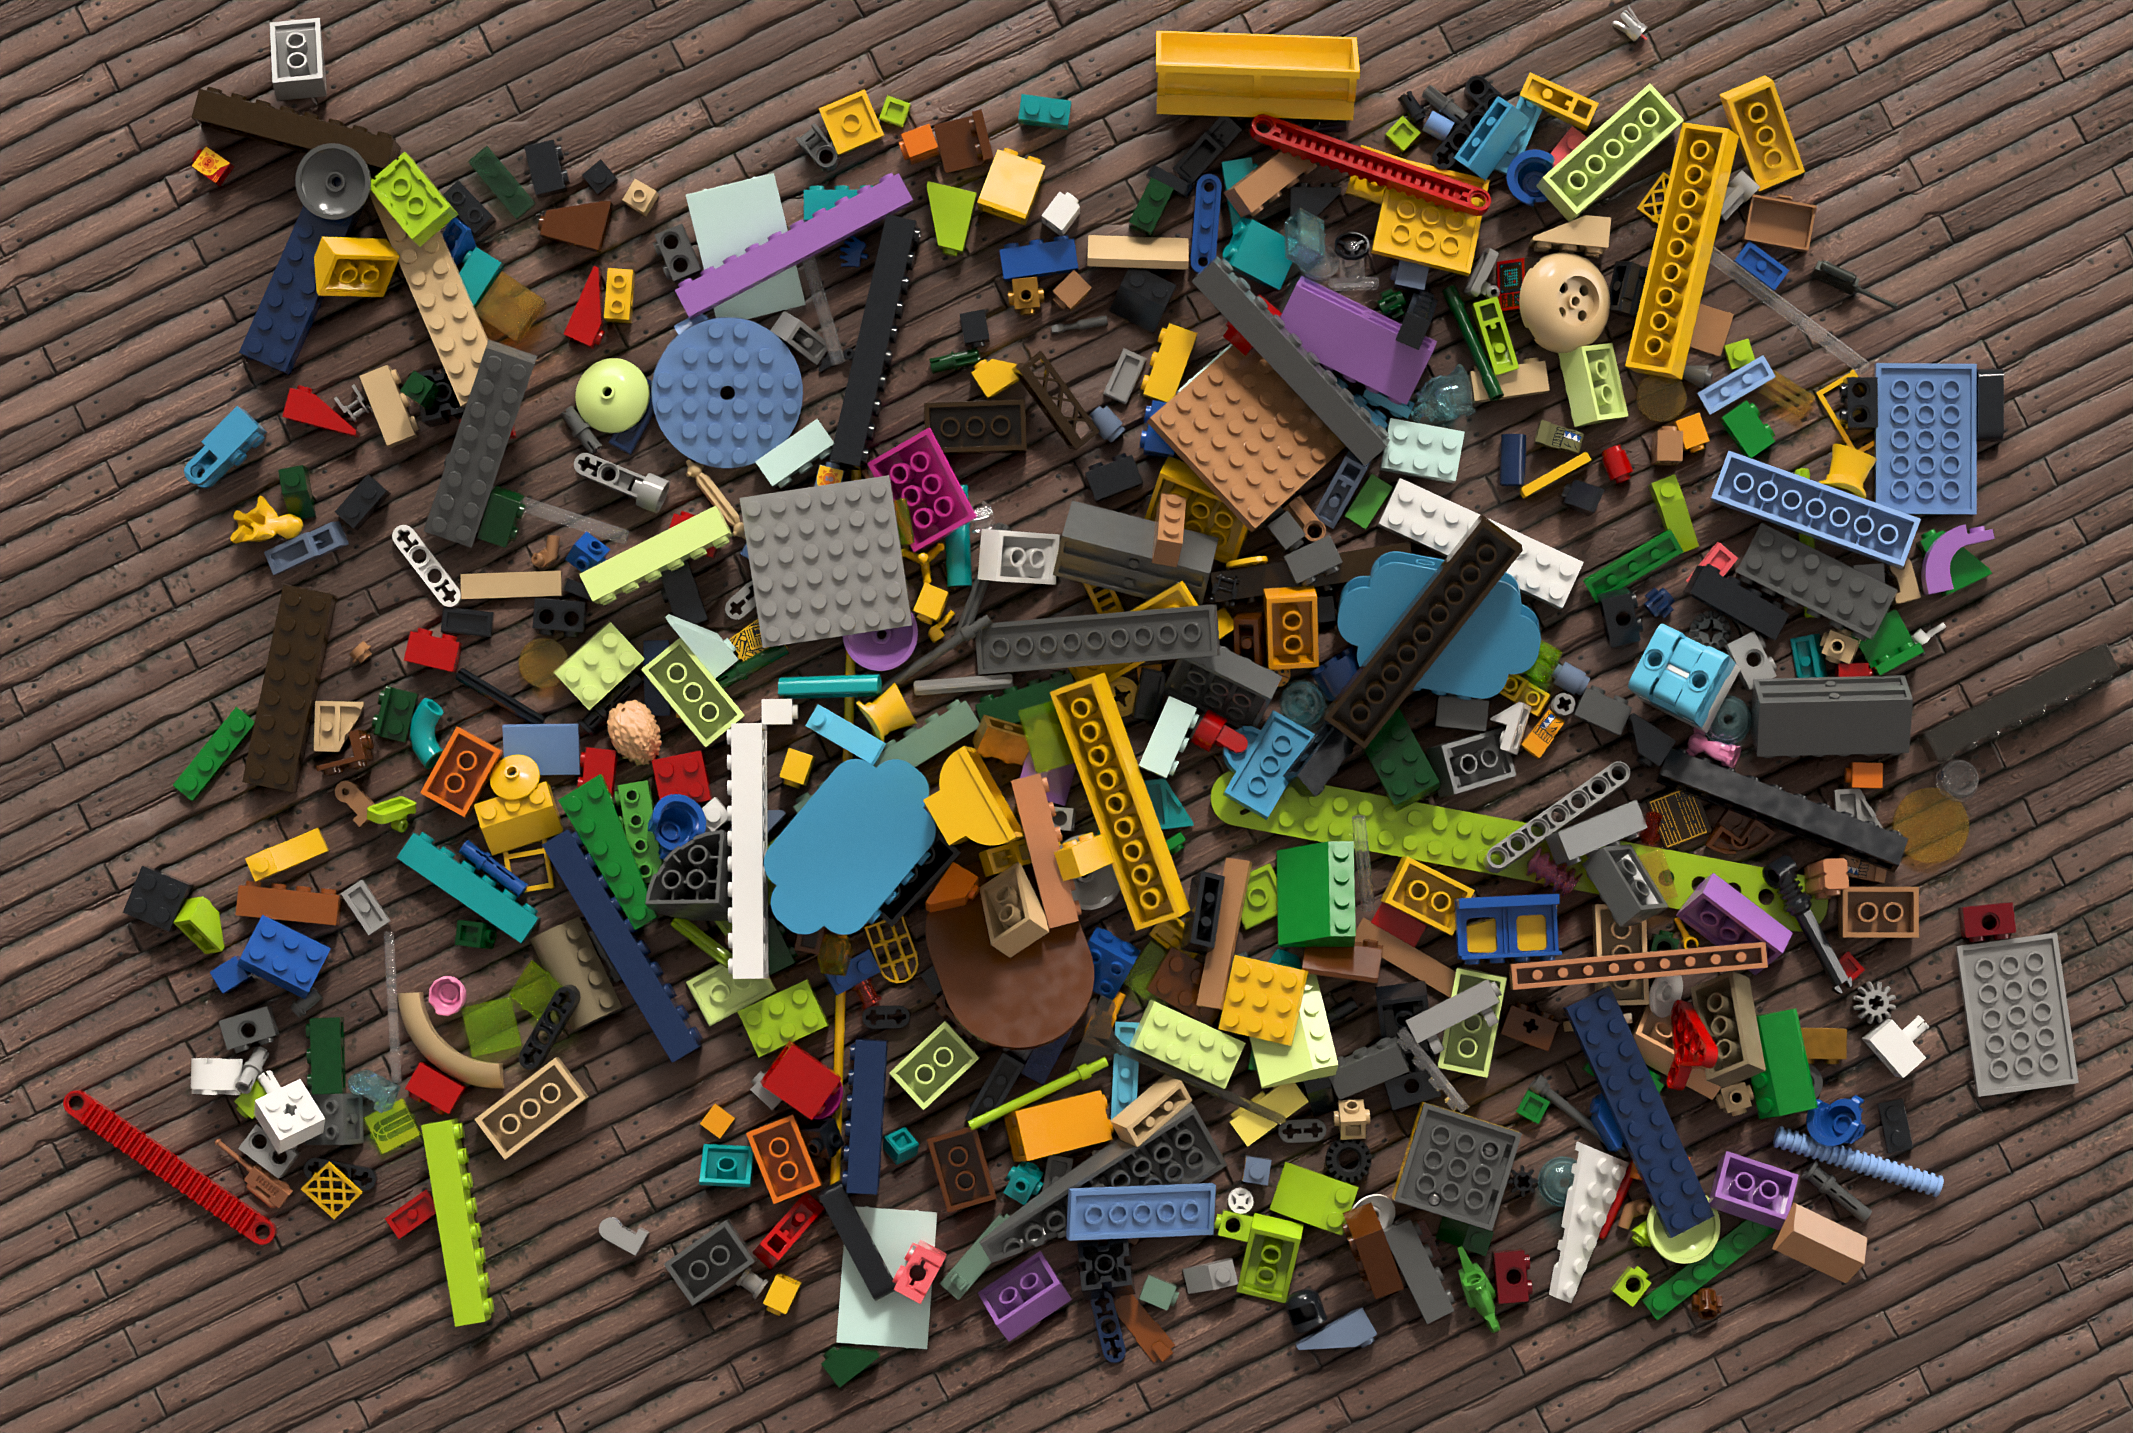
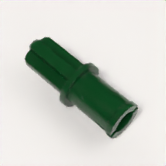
M978 349L958 353L951 351V354L929 358L932 373L936 374L951 369L957 371L959 367L980 362Z

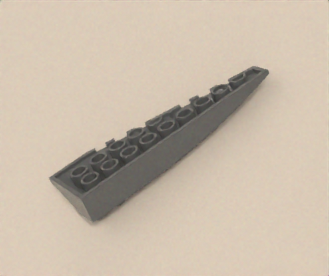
M1190 1102L1140 1146L1135 1147L1119 1138L1088 1158L1021 1207L979 1243L991 1263L1021 1253L1024 1248L1033 1245L1037 1247L1045 1244L1044 1241L1066 1236L1069 1188L1199 1184L1226 1167L1227 1164L1198 1111Z

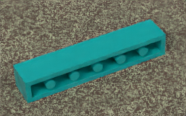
M422 832L420 835L418 833L412 834L397 856V859L518 942L524 943L541 919L536 915L538 913L537 909L528 903H525L523 906L515 901L517 896L511 891L504 889L502 892L496 888L497 882L484 874L483 877H480L474 873L476 868L465 860L462 863L458 862L453 858L455 853L444 846L439 849L432 844L435 840L426 833Z

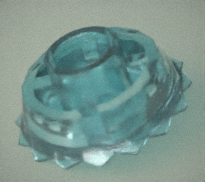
M1306 679L1301 681L1295 680L1293 683L1287 684L1279 700L1284 716L1302 727H1311L1314 723H1319L1327 707L1325 703L1326 697L1320 687L1316 686L1315 682H1308Z

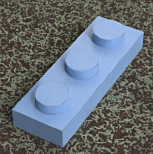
M1764 355L1699 391L1697 394L1708 414L1711 415L1776 376Z

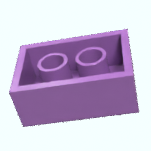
M1726 1151L1718 1162L1709 1198L1710 1207L1780 1230L1791 1209L1799 1175Z

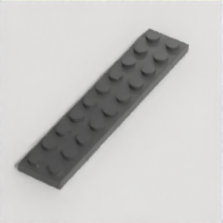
M1216 604L991 623L977 632L975 637L978 675L1220 655Z

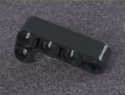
M1472 76L1467 81L1464 94L1476 108L1434 151L1430 160L1431 166L1442 170H1450L1457 162L1454 154L1456 155L1460 148L1454 145L1453 138L1460 136L1467 140L1474 130L1470 121L1475 118L1482 119L1489 109L1488 102L1495 101L1498 96L1506 101L1504 96L1482 76ZM1478 83L1481 85L1483 92L1478 95L1473 94L1470 91V85ZM1449 149L1451 154L1446 160L1447 165L1445 163L1438 164V156L1443 157Z

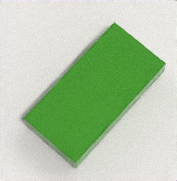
M1371 474L1344 517L1366 530L1393 487Z

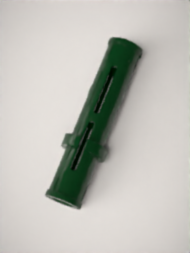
M785 645L769 647L741 663L739 661L736 662L734 667L720 674L717 680L725 690L742 679L744 681L749 679V675L790 653Z

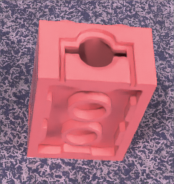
M922 1240L919 1241L918 1245L912 1243L904 1258L908 1261L906 1267L901 1265L892 1280L896 1284L893 1290L921 1304L947 1254Z

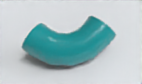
M424 698L419 703L412 717L410 728L413 751L426 769L434 767L443 752V749L436 741L435 727L444 712L436 702L429 698Z

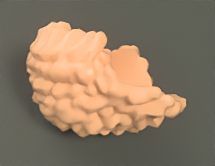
M637 700L627 701L624 704L618 703L616 708H612L609 711L607 720L608 733L614 748L618 753H621L623 759L635 762L637 766L649 765L652 760L656 759V755H659V746L662 744L659 734L660 727L656 724L657 720H654L655 716L651 714V710L646 707V704H642Z

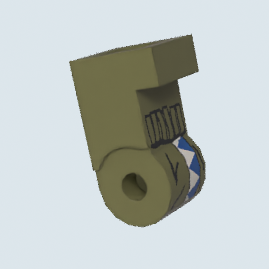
M1541 420L1538 424L1533 444L1558 451L1579 454L1584 434Z

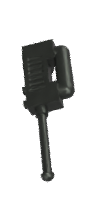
M1818 261L1810 277L1850 295L1853 292L1861 293L1893 308V310L1898 307L1897 303L1890 302L1862 289L1861 286H1858L1860 279L1854 273L1828 261Z

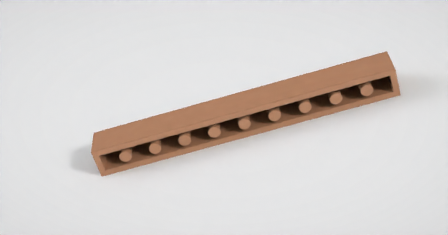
M1766 942L1508 964L1511 990L1768 968Z

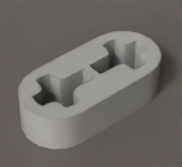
M752 581L748 582L726 603L725 611L731 619L741 620L756 608L755 596L749 601L746 599L751 594L749 588L753 586ZM745 600L746 603L741 607L742 614L734 613L732 615L731 611L733 608L731 604L736 603L738 605Z

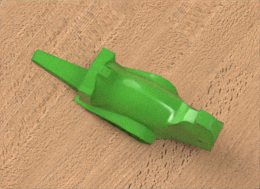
M1460 1246L1457 1250L1462 1269L1458 1271L1467 1303L1470 1308H1476L1478 1313L1483 1316L1491 1333L1500 1331V1325L1495 1316V1305L1493 1299L1496 1297L1495 1290L1478 1263L1472 1264L1464 1248Z

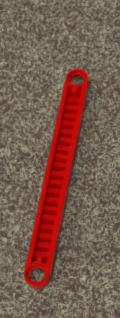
M1261 114L1256 116L1250 126L1249 132L1251 137L1260 143L1272 146L1273 150L1281 149L1284 154L1289 152L1293 157L1300 156L1302 160L1310 159L1313 164L1318 162L1322 167L1327 165L1331 170L1338 169L1340 173L1348 172L1351 177L1356 175L1360 180L1365 178L1369 183L1377 182L1378 186L1385 185L1389 190L1394 188L1398 193L1405 192L1407 196L1414 195L1416 199L1423 198L1427 203L1432 201L1436 206L1443 205L1444 209L1452 208L1456 213L1461 211L1473 216H1482L1487 212L1491 204L1490 194L1484 189L1269 115ZM1258 124H1265L1269 127L1270 131L1268 133H1261L1257 130L1256 126ZM1474 197L1482 199L1484 206H1474L1471 199Z
M81 1090L71 1091L65 1096L63 1106L68 1114L90 1130L96 1132L97 1135L103 1137L107 1142L112 1143L123 1153L138 1161L139 1164L145 1166L149 1171L154 1172L156 1176L161 1177L165 1182L171 1184L172 1187L187 1195L188 1198L194 1200L198 1205L203 1206L207 1211L213 1213L214 1216L229 1224L230 1227L236 1229L240 1234L245 1235L259 1245H265L275 1239L277 1229L271 1220L92 1096ZM73 1096H80L83 1099L84 1105L80 1110H75L71 1107L70 1101ZM259 1225L269 1227L270 1234L266 1239H261L257 1236L256 1230Z

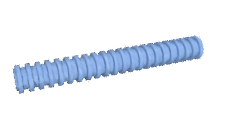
M1783 1126L1777 1128L1774 1135V1147L1778 1148L1780 1146L1781 1150H1786L1787 1148L1791 1153L1793 1151H1796L1798 1155L1803 1153L1804 1157L1811 1156V1159L1814 1160L1819 1158L1820 1162L1825 1160L1827 1164L1834 1163L1836 1167L1842 1165L1843 1169L1848 1167L1850 1171L1857 1170L1859 1174L1862 1172L1866 1176L1871 1174L1872 1178L1876 1179L1879 1177L1882 1181L1887 1179L1888 1183L1893 1181L1895 1185L1902 1184L1904 1188L1910 1186L1911 1190L1916 1188L1918 1192L1925 1191L1927 1195L1932 1193L1934 1197H1937L1942 1190L1943 1176L1938 1175L1936 1177L1935 1173L1928 1174V1171L1925 1170L1920 1172L1919 1168L1913 1170L1912 1166L1905 1167V1164L1902 1163L1897 1165L1896 1161L1891 1163L1889 1159L1882 1160L1880 1156L1875 1158L1873 1154L1868 1156L1867 1152L1860 1153L1857 1149L1852 1151L1851 1147L1845 1149L1844 1145L1825 1146L1815 1141L1811 1135L1809 1137L1805 1133L1800 1135L1799 1131L1791 1132L1789 1128L1784 1130Z

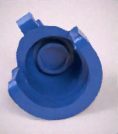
M1537 149L1527 150L1517 155L1507 170V184L1512 192V196L1531 207L1534 206L1535 202L1547 201V197L1536 185L1542 177L1553 169L1554 156Z
M681 794L667 795L659 800L648 822V831L654 834L655 840L661 845L658 854H660L659 858L663 860L677 846L681 847L693 840V837L705 833L706 817L700 805L690 797Z
M1857 1095L1853 1096L1851 1100L1844 1098L1836 1100L1830 1105L1820 1099H1816L1818 1108L1808 1110L1806 1123L1808 1131L1812 1138L1822 1145L1852 1144L1863 1136L1866 1125L1861 1123L1863 1109L1859 1106L1864 1103V1099Z

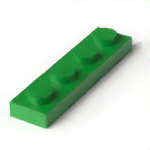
M1668 529L1583 579V582L1594 601L1598 603L1597 594L1621 589L1684 551L1671 529Z
M235 707L175 781L173 786L191 801H194L253 729L255 721L241 709Z

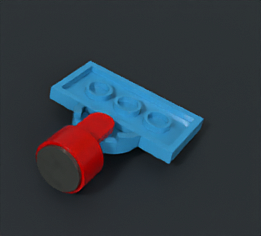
M1210 709L1208 711L1205 710L1189 737L1191 739L1190 742L1207 752H1210L1214 744L1223 748V760L1227 768L1235 774L1223 795L1267 820L1289 784L1283 775L1315 734L1274 710L1261 730L1253 726H1242V728L1233 730L1226 726L1228 721L1226 718Z

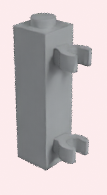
M1488 978L1407 1019L1406 1023L1417 1044L1427 1039L1433 1053L1437 1054L1444 1050L1437 1033L1479 1012H1482L1489 1027L1499 1023L1491 1006L1500 1002L1498 997L1502 994L1496 982L1491 983Z

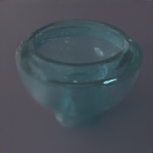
M1727 695L1705 735L1711 741H1719L1727 745L1741 741L1748 734L1751 727V713L1748 706L1738 697ZM1729 714L1732 716L1733 721L1731 724L1724 722L1725 715Z
M1559 1156L1550 1159L1542 1166L1538 1174V1188L1542 1197L1550 1204L1565 1207L1568 1189L1573 1185L1575 1174L1571 1173L1572 1165L1577 1163V1160L1571 1157ZM1562 1178L1569 1180L1567 1187H1561L1560 1180Z

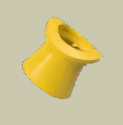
M1833 444L1829 474H1827L1826 480L1818 482L1866 499L1863 483L1877 459L1852 447Z
M895 683L872 702L866 704L861 701L856 702L860 711L867 718L874 736L883 742L884 737L889 732L917 724Z

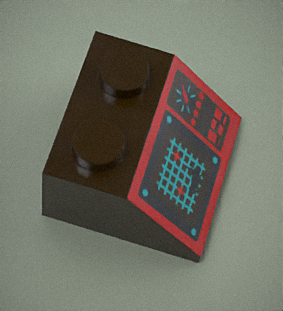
M1542 257L1496 262L1497 287L1500 290L1498 300L1502 312H1520V290L1524 277L1528 270L1533 268Z

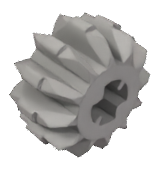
M1868 981L1866 982L1867 991L1861 986L1857 988L1862 996H1853L1854 1000L1860 1001V1004L1853 1006V1010L1862 1009L1858 1014V1018L1862 1019L1867 1015V1023L1871 1024L1875 1017L1877 1023L1880 1024L1883 1022L1882 1015L1886 1018L1891 1017L1887 1009H1896L1895 1005L1889 1004V1001L1896 999L1895 995L1887 996L1891 989L1889 986L1881 990L1882 982L1877 981L1873 987V984ZM1877 996L1876 1000L1880 1001V1004L1872 1009L1873 1005L1869 1004V1000Z

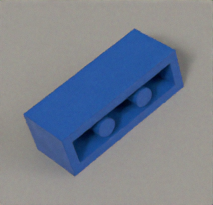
M1067 235L1054 237L1053 242L1044 243L1043 239L1029 241V245L1019 246V243H1010L1004 245V249H999L1004 282H1011L1012 279L1071 273L1073 270L1078 272L1074 238L1069 239Z

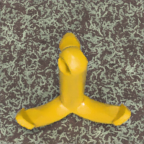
M937 543L926 554H918L907 550V548L901 549L903 557L920 564L923 583H931L929 563L944 550V544Z

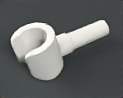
M1942 622L1927 633L1920 628L1911 637L1915 644L1920 643L1922 646L1933 635L1945 629L1946 625Z

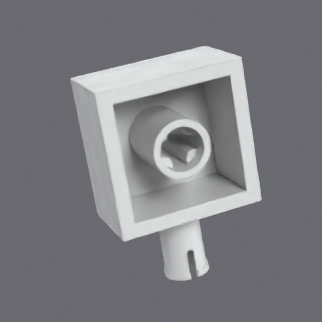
M270 1070L266 1071L267 1077L265 1073L258 1077V1081L263 1086L267 1095L255 1100L254 1115L278 1154L324 1132L325 1118L301 1079L281 1087Z

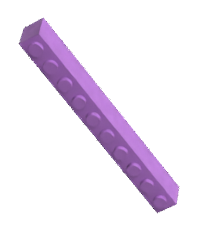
M893 173L883 176L879 179L880 183L872 188L870 185L860 188L857 191L858 195L850 199L848 196L839 199L834 203L835 207L829 210L822 208L812 214L813 218L806 222L799 220L790 225L791 230L783 234L779 231L770 235L767 238L768 242L762 245L755 243L745 249L746 253L739 257L732 255L722 261L724 265L716 269L712 266L703 270L700 273L701 277L693 281L691 278L680 282L678 284L679 288L675 292L690 320L885 219L887 214L893 215L912 205L913 199L899 173L895 176Z

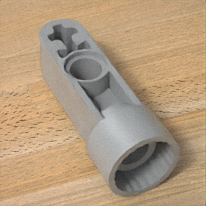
M589 453L579 454L574 461L575 470L583 478L636 499L637 506L657 514L668 494L670 481L654 474L648 473L645 477ZM589 462L592 466L598 469L597 473L589 468H586L585 470L582 467V464H587ZM610 469L615 470V478L612 481H605V472ZM633 478H636L632 490L628 491L633 481Z

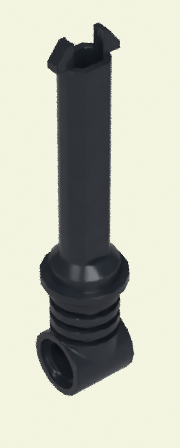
M1782 855L1763 868V878L1770 887L1779 889L1777 891L1778 895L1782 894L1780 899L1785 900L1783 902V911L1796 918L1833 986L1832 991L1841 994L1843 992L1839 985L1844 982L1847 988L1852 987V978L1847 976L1811 911L1812 903L1810 900L1812 896L1806 894L1805 891H1801L1803 886H1798L1800 881L1795 880L1798 874L1796 863L1791 857Z

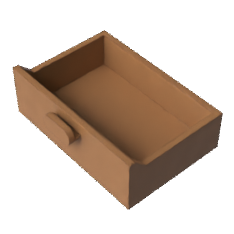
M1753 194L1749 199L1742 242L1751 241L1753 244L1807 253L1809 251L1817 206L1792 201V196L1778 194L1777 198Z

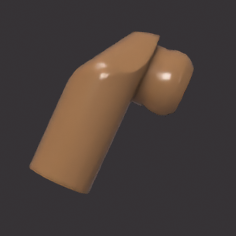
M547 535L546 548L539 553H534L531 557V562L534 566L544 568L557 559L560 536Z
M1637 1199L1625 1204L1617 1226L1629 1230L1634 1217L1649 1213L1650 1203L1645 1199Z

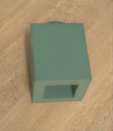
M1148 1274L1139 1299L1168 1310L1169 1305L1174 1307L1179 1292L1175 1291L1177 1288L1175 1284Z

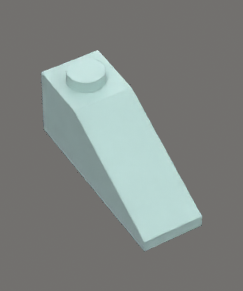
M670 614L665 617L714 678H717L738 661V658L733 653L737 649L728 638L723 641L718 633Z

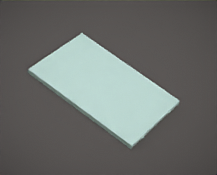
M774 173L686 194L704 270L712 266L716 269L724 265L722 261L732 255L739 257L746 253L745 249L755 243L762 245L768 242L767 238L770 235L779 231L782 234L788 231ZM795 265L714 307L715 317L750 319L806 305L797 266Z
M855 1206L893 1279L901 1265L906 1267L908 1261L904 1258L912 1243L918 1245L919 1241L922 1240L935 1247L937 1212ZM844 1245L836 1343L927 1349L932 1284L921 1304L897 1291L875 1301Z

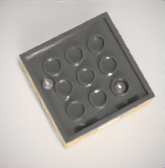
M1421 1102L1391 1198L1400 1203L1492 1231L1522 1133L1436 1105Z

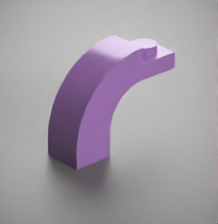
M1965 524L1953 528L1938 537L1928 549L1922 564L1921 580L1924 596L1954 589L1950 574L1952 557L1963 546L1995 539L1993 529L1985 530L1984 526L1969 529L1970 534H1967Z

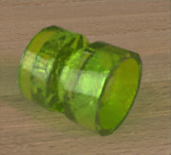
M1541 640L1536 662L1523 673L1536 681L1546 684L1552 674L1551 666L1558 664L1563 653Z

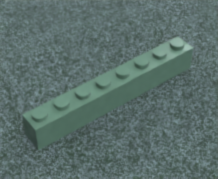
M957 699L946 706L948 710L946 713L939 716L936 712L925 719L926 725L920 729L914 726L903 733L905 738L897 743L894 739L887 742L873 766L877 768L885 761L899 759L917 767L977 730L980 723L966 700L961 703ZM806 792L795 799L797 804L793 807L797 814L814 794L810 796Z

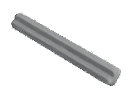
M1008 673L914 681L913 686L916 696L997 690L1013 687L1012 674Z

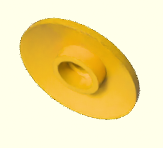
M511 755L503 758L494 766L490 775V785L494 793L500 798L510 801L520 800L530 795L536 789L540 780V771L534 760L524 755Z

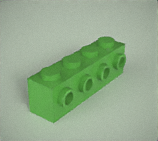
M645 780L618 785V791L614 793L616 805L622 808L623 816L619 817L623 830L626 831L627 840L631 845L632 853L646 884L651 882L654 873L657 874L664 860L660 859V854H658L661 846L660 843L655 840L654 834L648 831V822L654 810L650 781Z

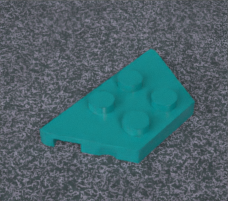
M1165 778L1144 781L1161 830L1194 826L1192 819Z

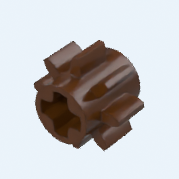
M1711 1288L1700 1289L1697 1295L1693 1294V1301H1691L1692 1312H1698L1699 1318L1704 1320L1714 1319L1717 1313L1721 1314V1307H1723L1722 1296H1716V1291Z

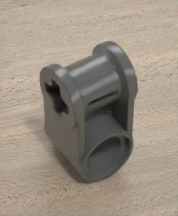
M813 123L809 131L801 137L797 136L795 140L822 171L832 172L838 167L839 157L823 132ZM826 153L834 156L833 161L829 164H823L820 161L821 157Z

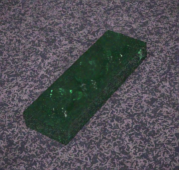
M488 146L484 147L468 161L517 220L536 205Z

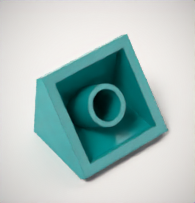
M704 1144L699 1185L751 1187L754 1153L751 1146Z

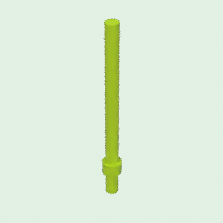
M1105 1057L1088 1065L1084 1063L1076 1067V1071L967 1121L971 1130L977 1129L1080 1079L1084 1081L1092 1077L1091 1074L1108 1067L1109 1064Z

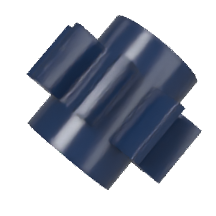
M1653 588L1645 595L1648 600L1644 603V606L1654 618H1657L1659 615L1665 618L1674 610L1671 605L1675 600L1666 589L1662 588L1658 591L1656 588Z

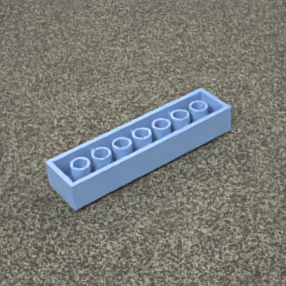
M1731 451L1727 453L1711 497V501L1899 569L1904 567L1921 520L1909 514Z

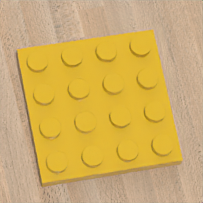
M1392 156L1394 159L1488 191L1490 181L1488 179L1485 181L1480 177L1447 169L1442 170L1435 166ZM1385 186L1371 253L1469 276L1482 216H1473L1461 211L1456 213L1452 208L1444 209L1443 205L1436 206L1432 201L1427 203L1423 198L1416 199L1414 195L1407 196L1405 192L1398 193L1396 189L1392 188L1389 190ZM1478 197L1471 199L1474 206H1484L1482 199Z

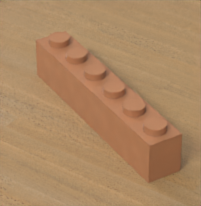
M1039 773L1012 780L1010 782L1048 928L1079 921L1078 916L1082 915L1079 900H1073L1071 891L1076 890L1073 879L1063 881L1054 855L1055 851L1060 850L1058 842L1063 841L1060 827H1054L1052 817H1056L1053 802L1048 803L1046 793L1050 792L1047 778H1042Z

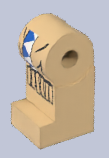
M1906 558L1902 569L1887 564V573L1893 579L1895 589L1898 590L1892 606L1921 598L1910 559Z

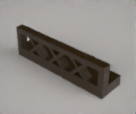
M1039 351L1027 362L1019 363L1012 368L1015 375L1069 449H1079L1100 432L1042 351ZM1038 360L1045 366L1044 377L1035 376L1030 369ZM1048 381L1058 384V397H1051L1047 393ZM1062 401L1071 402L1074 406L1073 417H1065L1062 414ZM1077 421L1085 422L1091 430L1082 438L1075 432Z

